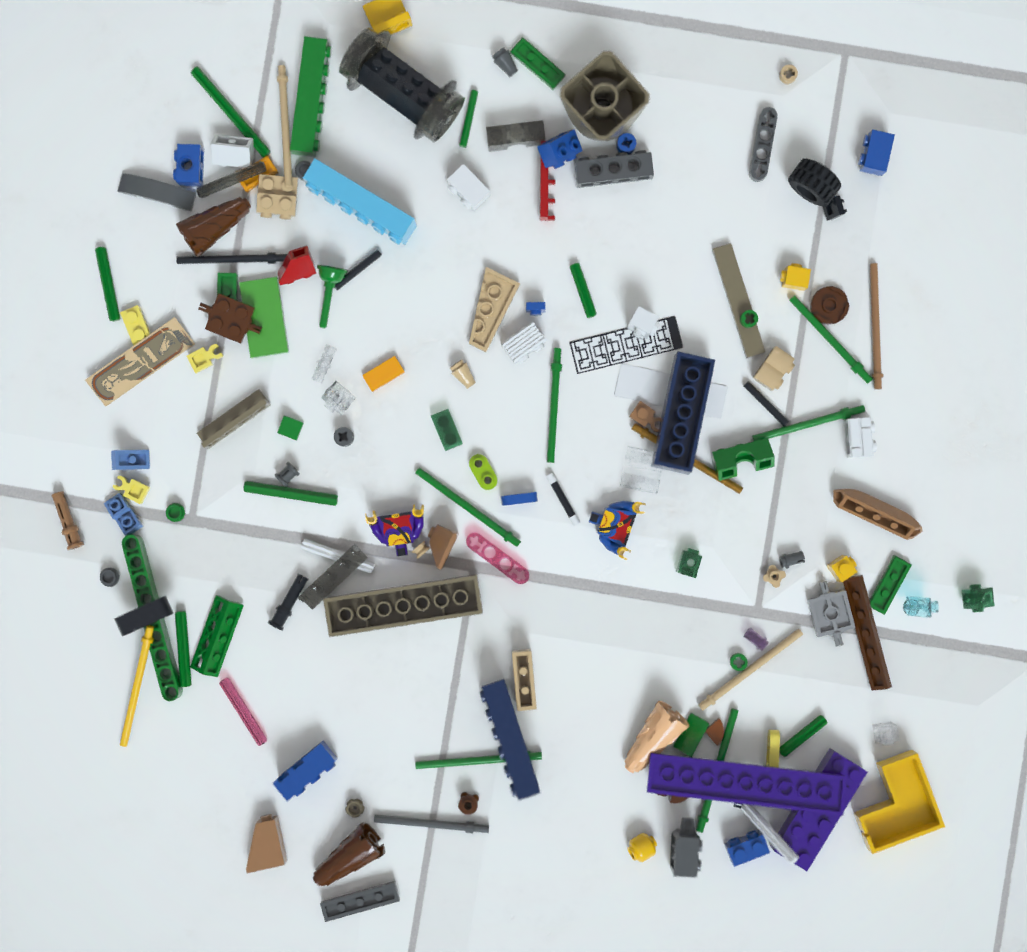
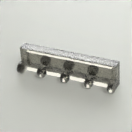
M354 544L302 592L298 599L302 603L305 602L313 610L368 557Z

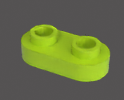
M481 454L472 456L469 460V467L479 485L485 490L495 488L498 479L486 457ZM477 460L482 461L481 467L475 466ZM486 477H490L492 479L490 484H486L484 482V479Z

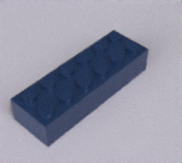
M679 351L674 355L651 467L686 475L692 473L715 365L714 359Z
M502 679L482 686V691H479L482 702H487L489 708L485 710L488 721H493L494 728L491 730L494 739H499L500 746L497 749L500 758H505L507 765H504L506 777H511L512 784H510V789L513 797L517 796L519 801L540 794V788L505 680Z

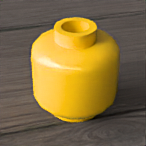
M641 833L629 841L627 850L634 861L644 862L656 854L655 847L657 842L652 835L648 836L645 833Z

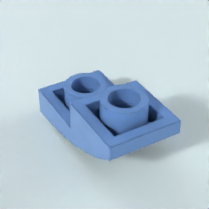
M118 493L104 503L112 519L116 520L125 536L131 535L143 527L141 521L121 493Z

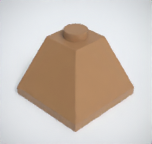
M437 524L436 528L432 526L428 537L430 538L429 544L437 569L441 570L458 537V533Z

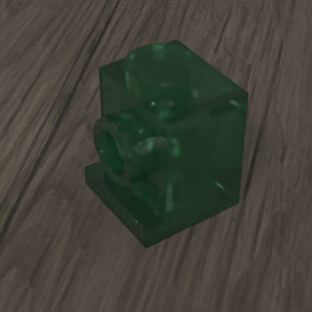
M688 548L687 551L682 550L676 572L696 578L702 556L698 555L699 551ZM689 559H692L694 561V564L692 566H688L687 561Z

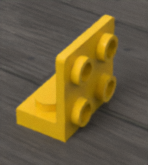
M373 0L363 5V10L378 41L412 26L411 17L408 11L406 12L401 0Z

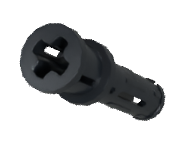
M299 573L297 574L282 604L276 607L277 611L272 620L268 621V624L283 631V625L287 618L292 615V607L309 580L307 577H303Z

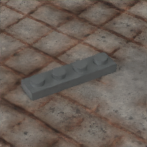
M392 881L321 901L320 905L324 920L328 922L399 902L400 897L396 882Z

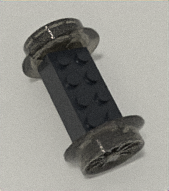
M371 28L365 29L352 42L339 67V73L348 79L347 89L353 91L363 85L417 125L414 132L416 140L425 136L432 142H436L452 125L464 104L465 97L456 91L457 82L451 80L442 89L387 49L390 41L389 31L384 30L378 34Z

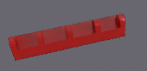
M541 156L540 221H555V216H548V204H555V199H548V185H555L556 180H548V168H545Z

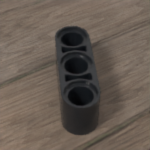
M163 596L118 616L114 620L121 636H125L170 616L174 612L167 597Z

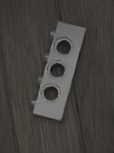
M646 150L636 151L635 154L627 155L625 152L618 153L614 157L600 155L597 156V159L582 157L575 161L574 165L577 188L650 180L654 176L652 153H646ZM634 162L638 168L631 170L628 167V163ZM612 164L617 165L619 170L611 172L609 166ZM597 167L600 173L592 174L589 169Z

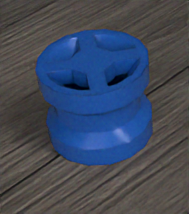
M630 133L622 134L618 138L616 145L618 152H625L627 155L632 154L636 147V138Z

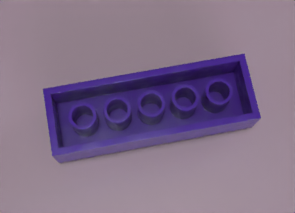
M829 748L815 771L847 776L844 810L868 773L865 769ZM791 810L778 835L798 856V860L794 863L805 871L809 870L841 816ZM771 844L770 847L772 848V850L777 854L781 855L778 852V850Z

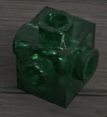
M981 584L969 585V589L961 590L963 609H972V612H984V608L995 606L993 587H981Z

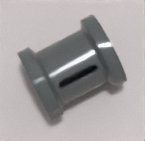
M290 462L286 463L287 466L280 473L275 474V477L285 487L288 486V483L296 475H300L299 471Z

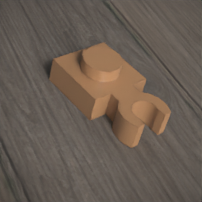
M639 401L629 417L644 428L649 424L654 432L659 430L655 427V422H660L661 418L653 417L656 411L642 401Z

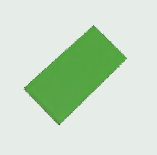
M278 277L239 282L242 302L255 307L252 323L262 327V330H259L261 331L260 335L250 330L247 332L250 358L289 353Z

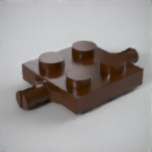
M218 293L212 307L202 302L199 305L202 307H198V310L208 313V322L205 329L240 344L249 330L259 335L261 333L259 330H262V327L252 323L255 307Z

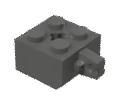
M684 817L681 819L680 829H676L671 833L670 869L675 877L697 878L698 872H701L699 852H702V840H700V836L695 831L694 819Z

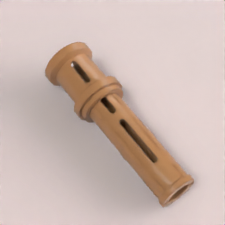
M64 492L52 494L51 496L63 527L61 533L65 536L68 544L67 550L83 546L84 542H81L78 534L79 527L74 525Z

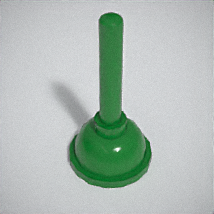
M317 265L319 277L324 281L325 286L319 327L327 328L333 288H335L336 283L343 280L348 270Z

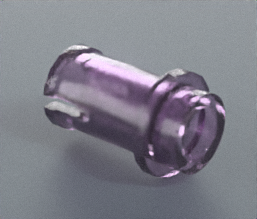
M751 627L743 636L755 645L757 650H764L769 643L766 637L763 638Z

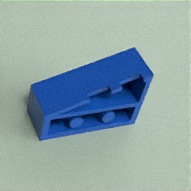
M323 740L278 776L272 784L283 798L289 801L293 796L296 795L298 797L306 790V785L309 783L314 784L321 778L320 774L324 770L329 772L335 767L336 764L334 762L337 760V757Z

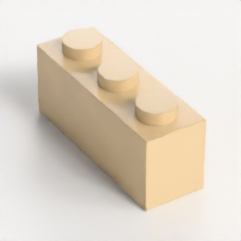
M531 649L513 650L512 659L517 711L535 710L537 708Z

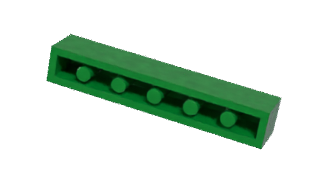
M304 36L290 151L294 155L315 157L316 151L319 152L320 140H318V133L322 132L320 116L324 114L325 103L322 101L323 95L327 93L325 77L329 76L330 69L327 61L328 58H331L332 46H329L327 39Z

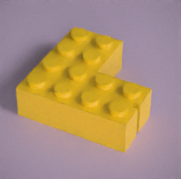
M909 750L876 763L889 799L853 812L859 829L862 831L861 834L866 848L872 854L945 827L917 752Z

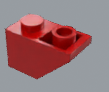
M307 245L288 252L278 271L280 285L291 284L295 280L309 278L317 274L315 263Z

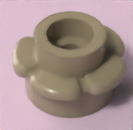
M350 799L345 808L346 813L353 818L359 817L365 809L362 805L363 802L360 799Z

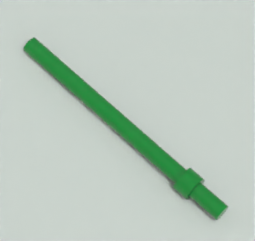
M794 295L789 301L843 357L855 374L857 373L867 384L871 382L873 378L864 370L860 361L857 362Z
M554 348L553 363H551L552 386L547 463H554L559 381L560 372H562L561 348Z
M864 405L850 409L846 407L840 409L839 412L752 435L753 441L765 438L770 439L831 421L850 419L853 415L864 413L865 407Z

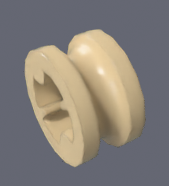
M793 65L784 66L779 73V78L784 84L793 83L798 76L797 68ZM787 70L791 71V74H793V76H791L789 79L786 78V75H784V73H786Z
M425 541L412 551V553H416L417 559L430 549V546L425 545Z

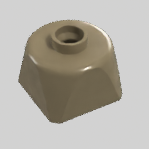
M603 51L567 82L560 91L562 103L573 125L583 136L596 141H610L621 136L637 120L648 105L650 94L612 51ZM601 99L607 100L610 106L601 107L596 101Z

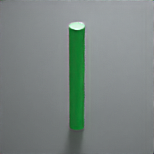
M471 90L459 144L463 148H466L478 97V91Z

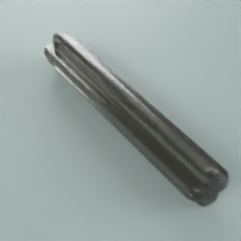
M259 161L200 186L196 189L197 195L204 198L266 172V165L264 162Z

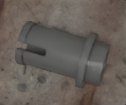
M802 551L788 555L782 554L779 557V562L782 568L788 569L789 566L805 563V556Z

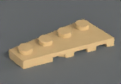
M488 267L485 268L469 340L470 345L484 352H487L520 286V283Z

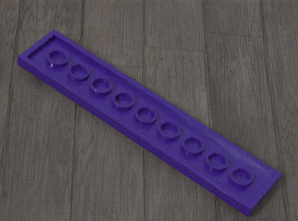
M651 753L647 793L843 816L847 776Z

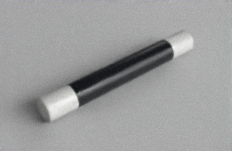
M554 474L547 475L546 477L573 526L579 524L580 521Z

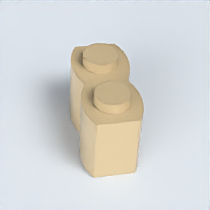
M775 346L759 367L753 379L770 391L778 390L784 382L782 379L784 374H789L794 368L795 364H793L795 358Z

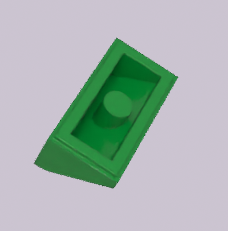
M690 713L687 719L689 727L677 738L673 747L692 757L709 726V722Z

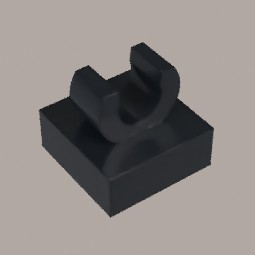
M835 196L827 207H823L827 221L838 218L847 212V209H844L842 204L844 199H841L840 196Z

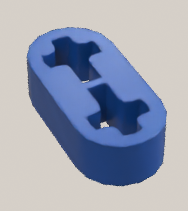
M537 492L501 496L502 506L538 501Z

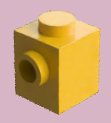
M792 263L791 266L788 265L785 270L781 271L780 281L782 282V287L805 291L809 285L811 269L802 268L801 264Z
M841 555L826 565L835 580L841 583L858 572L855 568L857 564L853 558H848L846 555Z

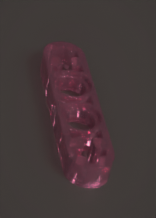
M471 533L467 536V546L518 584H524L528 581V570L478 533ZM478 536L479 543L483 544L484 541L487 543L481 553L477 551L480 548L478 545H470V537L475 538ZM492 547L495 549L496 554L493 558L485 556L486 548ZM504 558L509 559L511 562L510 568L506 570L500 567V561ZM514 564L518 566L516 568L518 572L525 571L524 576L526 578L524 580H517V574L514 572L512 575L508 574L513 569Z

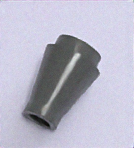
M504 47L492 56L493 62L509 78L519 71L509 50H506Z

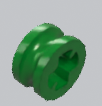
M746 310L740 316V323L745 328H752L758 322V315L753 310ZM746 314H748V316L750 314L753 316L752 324H750V322L748 324L745 322Z
M735 653L731 656L730 665L734 670L742 671L747 667L748 661L743 654ZM736 657H740L744 661L741 667H737L733 663L734 659L737 660Z

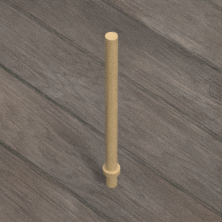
M279 65L277 82L279 83L284 181L285 187H292L287 99L288 76H286V66Z
M797 629L712 695L708 694L707 698L698 704L701 710H705L711 704L715 705V701L803 635L801 630Z

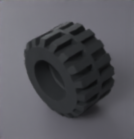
M803 158L788 178L789 184L796 193L810 203L822 207L829 205L842 186L838 177L830 169L815 160Z

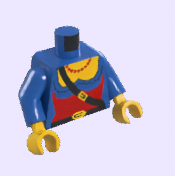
M620 501L612 503L608 508L604 509L603 515L592 511L589 518V523L599 526L597 534H599L600 542L607 550L624 560H627L624 557V552L628 551L631 553V550L626 548V544L636 514L645 513L639 510L640 505H646L643 502Z

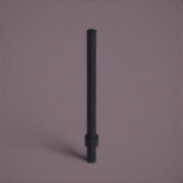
M268 252L267 254L177 256L176 262L177 264L247 262L276 264L277 262H284L287 254Z

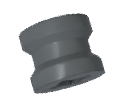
M346 427L338 428L334 433V441L342 447L350 446L354 441V434Z

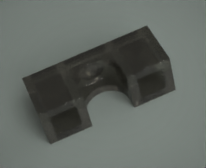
M543 120L486 127L489 152L507 150L509 146L524 144L526 147L539 146L541 141L546 140Z

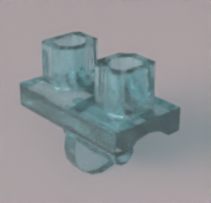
M906 596L903 611L907 616L928 618L932 617V613L939 612L938 601H931L929 597Z

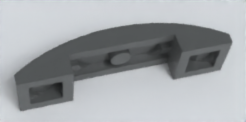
M122 173L117 191L134 197L139 196L169 204L187 211H192L196 193L193 191Z

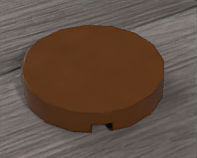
M828 286L821 288L813 295L810 309L811 313L820 323L826 325L836 324L847 315L849 302L845 292L840 288Z

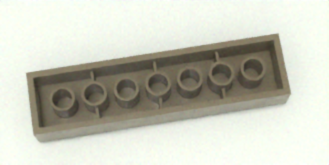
M477 574L332 596L323 599L329 637L483 614Z

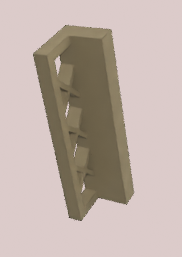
M258 389L197 432L202 441L201 445L206 449H210L268 408L271 404L261 390Z

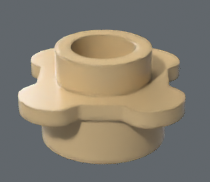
M770 565L769 570L763 576V580L777 588L780 586L782 578L786 577L785 571L778 570L775 565Z

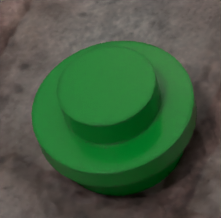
M172 503L166 509V517L172 522H179L185 517V508L179 503Z

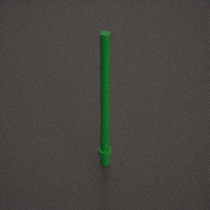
M420 467L417 469L416 475L502 536L505 542L509 541L516 547L521 543L518 538L512 535L513 532H508Z
M731 708L716 760H725L739 712L737 709ZM704 800L701 814L697 817V832L703 833L705 824L709 821L708 814L712 800Z
M528 751L530 760H542V752L530 753ZM500 755L416 761L415 766L416 769L504 763L506 761L505 758L501 759Z

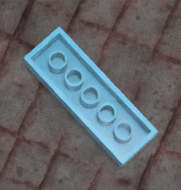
M315 158L303 176V180L306 183L305 186L308 187L310 192L317 196L320 193L325 198V201L333 206L335 203L338 204L341 210L348 215L353 213L358 221L364 225L371 224L374 227L373 230L381 235L386 233L390 237L389 239L398 245L400 243L406 245L417 227L413 217Z

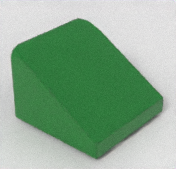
M284 415L277 433L297 441L304 423Z

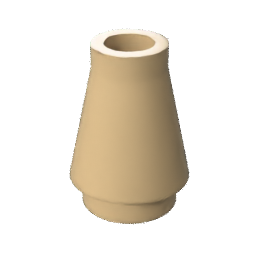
M460 360L450 367L451 374L466 389L476 383L467 362L464 363L463 360Z

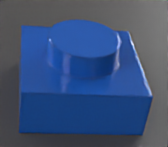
M526 302V313L530 312L532 316L542 315V312L546 310L545 302Z

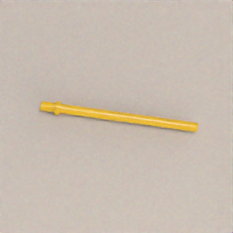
M149 625L146 626L145 634L141 638L143 642L120 740V746L127 747L149 648L154 639L152 637L154 627Z

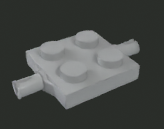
M827 581L820 582L822 594L818 597L807 599L816 636L832 635L835 646H842L844 644L841 633L855 628L846 590L830 592Z

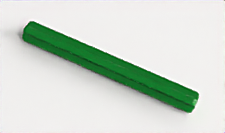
M245 481L243 487L244 492L331 506H336L338 502V495L251 481Z

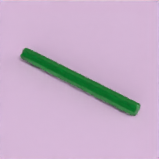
M199 67L192 69V76L245 137L253 138L254 148L263 158L269 155V148Z

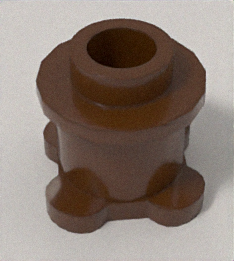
M462 792L458 805L459 810L466 815L475 813L478 807L479 796ZM470 802L472 805L468 807L465 803Z

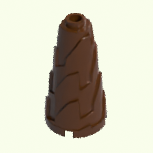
M238 197L218 206H213L200 214L197 213L178 222L176 227L193 253L199 257L250 212L249 208H251V205L246 198Z
M364 822L359 824L340 843V846L315 869L313 881L317 886H329L336 880L361 869L385 854L384 844L380 846L378 844L381 838L369 824H363Z

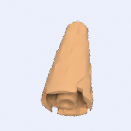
M658 701L655 704L654 709L645 721L646 724L637 735V740L629 750L624 761L625 768L629 772L634 773L643 770L650 762L651 753H661L689 727L688 721L677 710L675 712L671 710L672 707L667 703Z

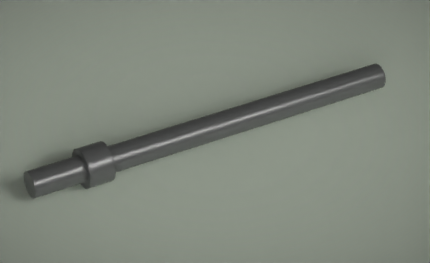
M384 815L374 816V823L460 830L471 834L473 832L489 833V825L474 824V822L470 821L459 823Z

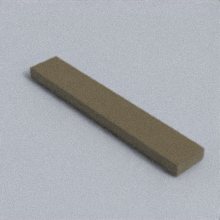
M732 244L713 248L714 258L745 356L749 358L765 353L757 324L752 328H745L740 323L742 313L746 310H752ZM746 314V315H745V317H746L745 322H746L747 324H748L749 322H750V324H752V323H753V321H752L753 316H752L751 314H750L749 316H748V314Z

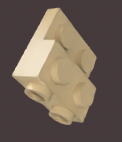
M259 174L256 212L260 214V217L272 218V215H280V219L291 220V216L296 217L298 178L292 177L293 186L285 187L284 176Z

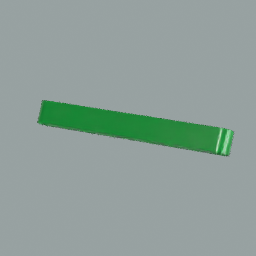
M137 534L125 536L122 540V548L137 605L141 607L147 604L144 601L146 593L151 596V602L159 597L142 537ZM131 538L136 540L135 548H131L129 545ZM136 557H139L141 559V565L139 567H137L134 564V559ZM141 575H144L146 578L145 585H141L139 582ZM163 618L149 625L154 627L153 638L155 631H159L161 634L160 641L154 638L149 650L161 695L166 701H174L182 695L183 687L180 686V676L165 619ZM160 649L166 652L165 659L159 657ZM165 668L171 671L170 678L164 675L163 671ZM169 687L175 688V696L169 694Z

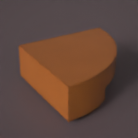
M719 718L709 725L705 731L717 746L724 736V727Z

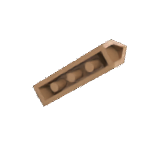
M854 489L833 490V502L838 508L906 540L913 539L923 532L922 526L908 513L873 496Z

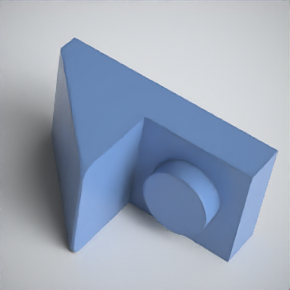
M149 450L111 451L112 470L150 469Z

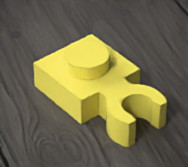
M218 344L211 345L208 351L202 347L186 356L195 373H199L212 366L211 360L213 358L220 359L224 356L223 353L214 354V350L219 347Z
M118 476L117 478L122 480V485L120 487L113 485V488L115 490H125L124 497L142 504L150 487L135 479H131L130 483H128L124 476Z

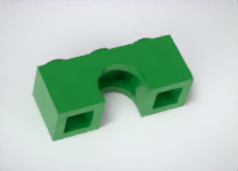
M768 438L757 439L753 442L737 444L734 447L721 448L712 452V463L718 481L737 477V464L743 461L752 463L756 471L775 467V456Z

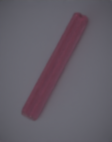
M225 678L220 681L219 685L256 744L261 746L266 743V736L230 679Z

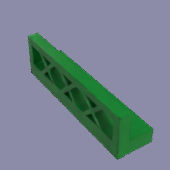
M218 595L215 596L190 668L202 675L219 676L242 612L243 604L229 601ZM222 602V603H223V606H222L221 611L219 612V606H220V603ZM215 621V628L212 629L213 622ZM209 639V645L206 648V642ZM202 657V660H203V661H202L201 667H199L198 664H199L200 658Z

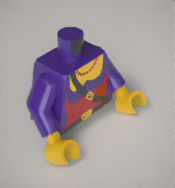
M414 504L412 511L379 517H376L374 510L372 511L373 517H368L365 513V521L369 524L372 533L382 544H386V546L395 545L397 557L408 555L406 544L413 543L415 539L419 538L424 527L423 504L420 510H417Z

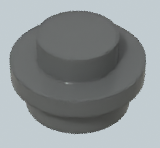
M105 568L100 573V581L104 586L112 587L119 581V573L114 568Z

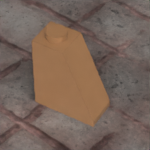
M272 814L263 815L255 824L246 873L283 866L288 861L278 815L273 817Z

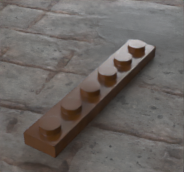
M863 575L851 576L843 581L850 604L871 690L889 689L892 685Z

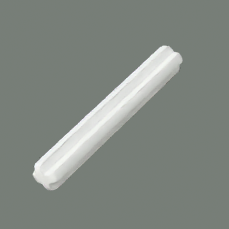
M304 539L301 548L368 573H372L375 567L374 563L308 539Z
M742 804L740 809L789 864L795 863L798 860L796 853L752 805Z

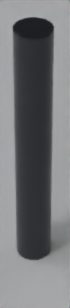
M378 249L345 274L343 280L336 283V290L338 291L381 257L382 254Z
M749 381L743 386L783 427L789 423Z

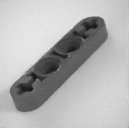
M772 107L764 108L759 115L749 170L750 179L755 182L763 181L768 173L777 123V112ZM769 112L773 118L770 119L768 126H761V124H766V117L763 115ZM768 131L770 138L768 140L761 139L760 132ZM757 150H765L767 153L766 158H758L756 155ZM759 163H765L760 168V172L763 174L757 177L753 171L757 170Z

